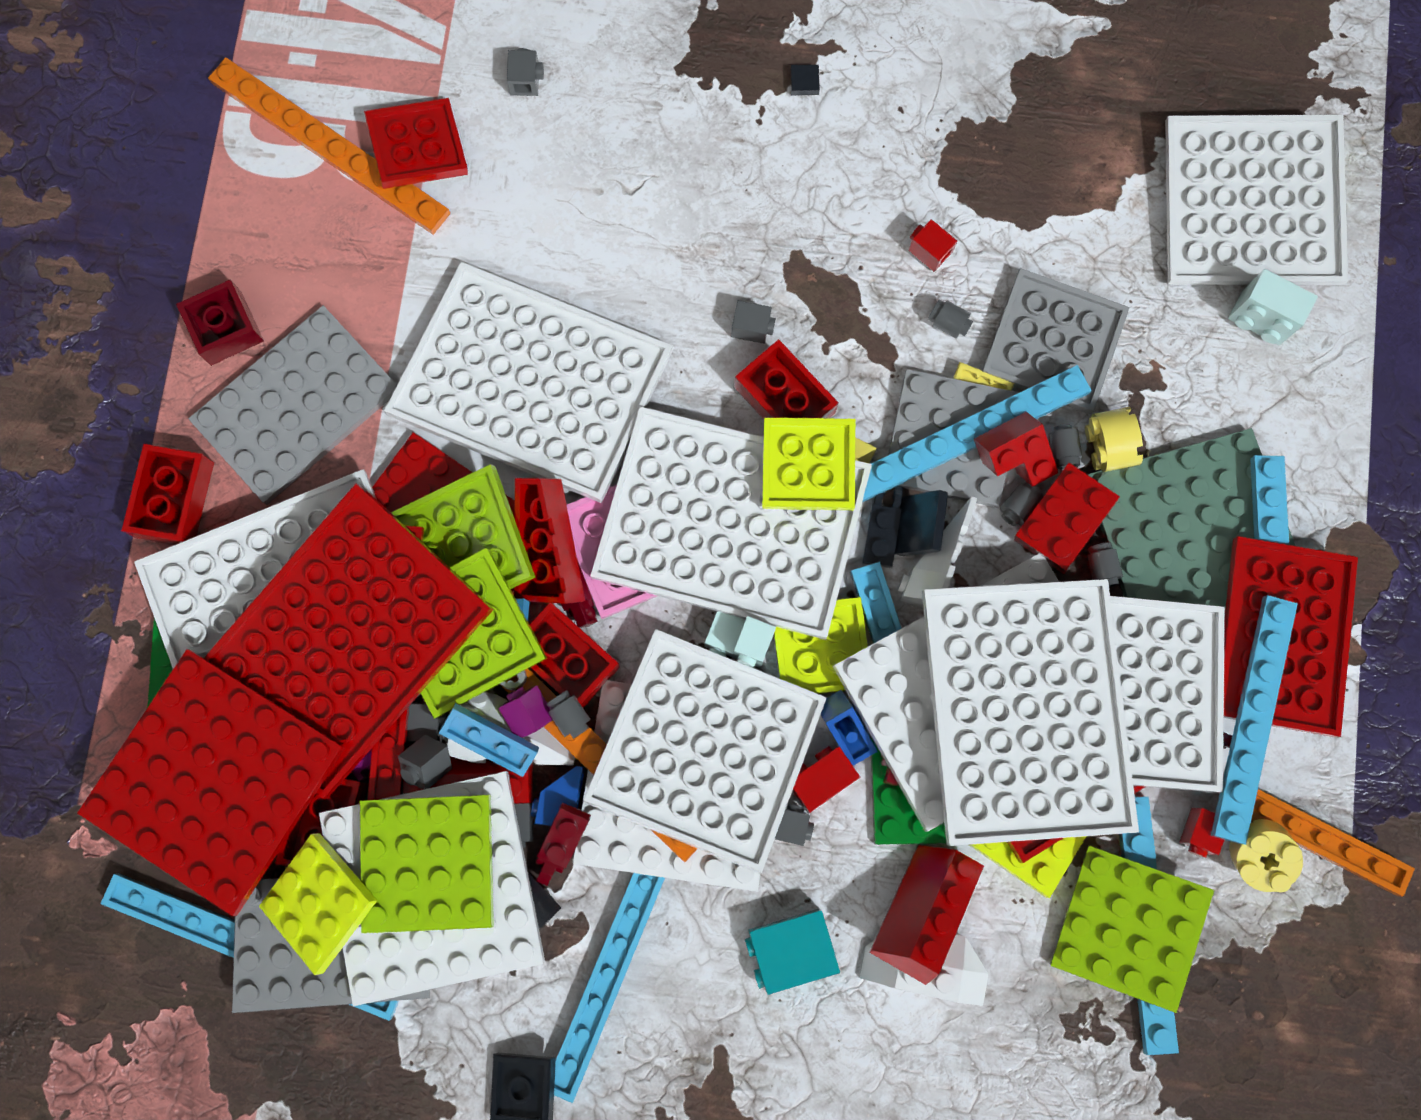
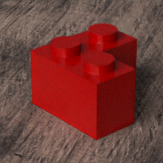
M1024 412L974 438L982 463L996 476H1000L1015 468L1016 473L1033 487L1059 473L1043 424L1028 412Z

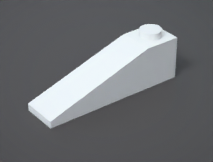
M971 496L943 531L941 551L925 553L909 575H903L898 587V591L902 592L899 601L923 609V590L949 588L956 568L951 564L955 563L961 552L963 543L960 541L961 536L964 537L977 501L976 497Z
M484 692L460 705L512 733L498 709L508 700L496 694ZM544 727L523 737V739L539 747L538 753L533 760L535 764L574 765L576 758ZM448 739L447 745L451 757L473 763H486L487 758Z

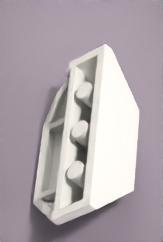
M955 935L939 975L927 985L869 953L874 941L865 946L859 978L903 991L957 1003L983 1006L988 972L966 936Z

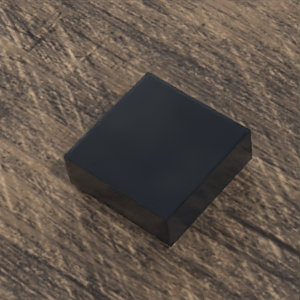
M791 65V96L819 95V65Z

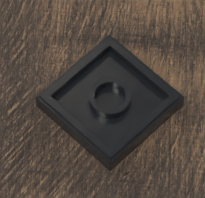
M936 490L902 497L900 509L902 510L895 555L909 556L941 551L948 492Z
M500 1052L493 1054L490 1120H553L556 1057Z

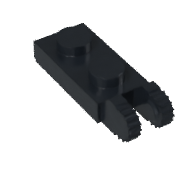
M896 486L893 491L892 507L881 506L885 492L875 496L874 504H872L863 564L871 565L880 562L881 567H893L902 510L899 509L902 499V486Z

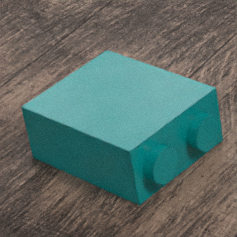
M820 908L749 929L750 937L745 938L749 956H756L759 968L754 970L758 988L765 987L767 995L840 973L825 918Z

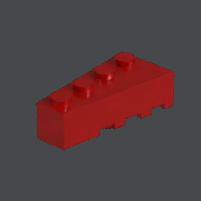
M515 478V522L535 578L514 587L515 599L560 604L585 601L562 480Z

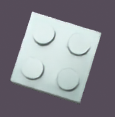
M1264 269L1242 290L1228 319L1235 322L1239 328L1250 330L1260 335L1264 341L1280 346L1304 325L1318 296Z

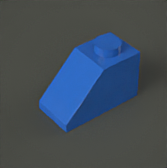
M842 690L826 698L821 717L851 764L854 766L878 752Z
M574 767L542 790L539 798H534L531 816L536 817V824L551 826L562 803L578 809L585 772L584 767Z

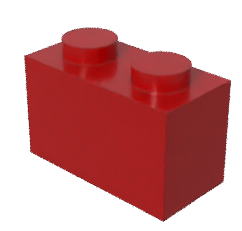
M830 746L826 747L815 755L817 762L808 768L805 763L802 764L792 791L807 813H811L860 778V775L840 747L834 750Z

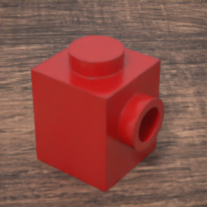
M931 219L925 226L920 224L910 236L912 242L908 251L935 272L953 253L958 241Z
M1191 808L1179 843L1189 846V853L1202 858H1207V855L1220 854L1224 839L1211 836L1215 817L1214 812L1204 808Z

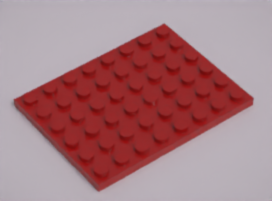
M356 483L204 658L345 747L317 791V794L322 799H327L489 616L494 608L364 487Z

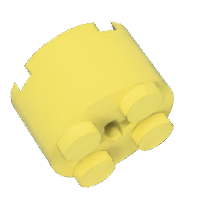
M1131 407L1095 413L1089 418V425H1085V435L1087 441L1093 442L1095 453L1091 454V459L1095 470L1101 469L1103 472L1142 464L1143 455L1137 456V447L1143 446L1142 436L1136 415H1129Z
M1258 819L1250 823L1246 845L1230 841L1229 852L1233 864L1241 878L1254 889L1263 892H1286L1301 874L1303 868L1302 851L1288 831L1274 821Z

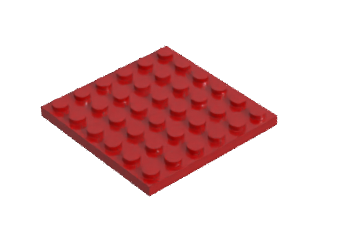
M186 649L77 814L229 915L238 916L345 747L199 654Z

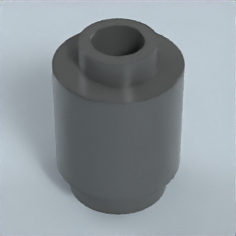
M939 299L928 317V320L933 322L934 327L955 339L959 335L965 337L973 323L969 319L970 312L948 300L944 302Z
M1070 424L1054 427V431L1048 435L1057 469H1064L1068 463L1075 467L1080 466L1082 451L1078 429L1072 428Z
M1024 482L1023 485H1018L1000 507L1003 513L1001 515L1002 518L1012 526L1017 524L1022 526L1044 497V494L1037 486L1032 487L1027 482Z
M1111 542L1087 548L1089 555L1086 558L1092 580L1108 579L1109 587L1118 585V579L1123 577L1117 550L1113 549Z
M567 690L546 704L550 709L549 715L564 737L570 734L574 739L589 729L586 722L591 719L575 695L571 696Z

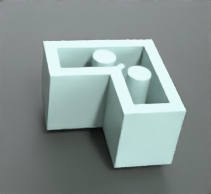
M717 611L706 638L705 647L709 648V651L724 657L727 655L735 658L737 662L749 667L761 669L776 627L749 616L744 620L737 616Z

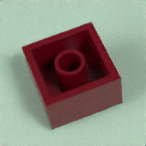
M231 279L176 304L198 354L210 366L264 342L242 292Z

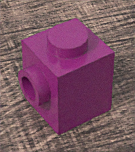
M522 686L506 695L509 701L498 708L512 733L521 738L540 730L553 720L548 713L550 709L546 705L547 702L538 686H534L526 691Z

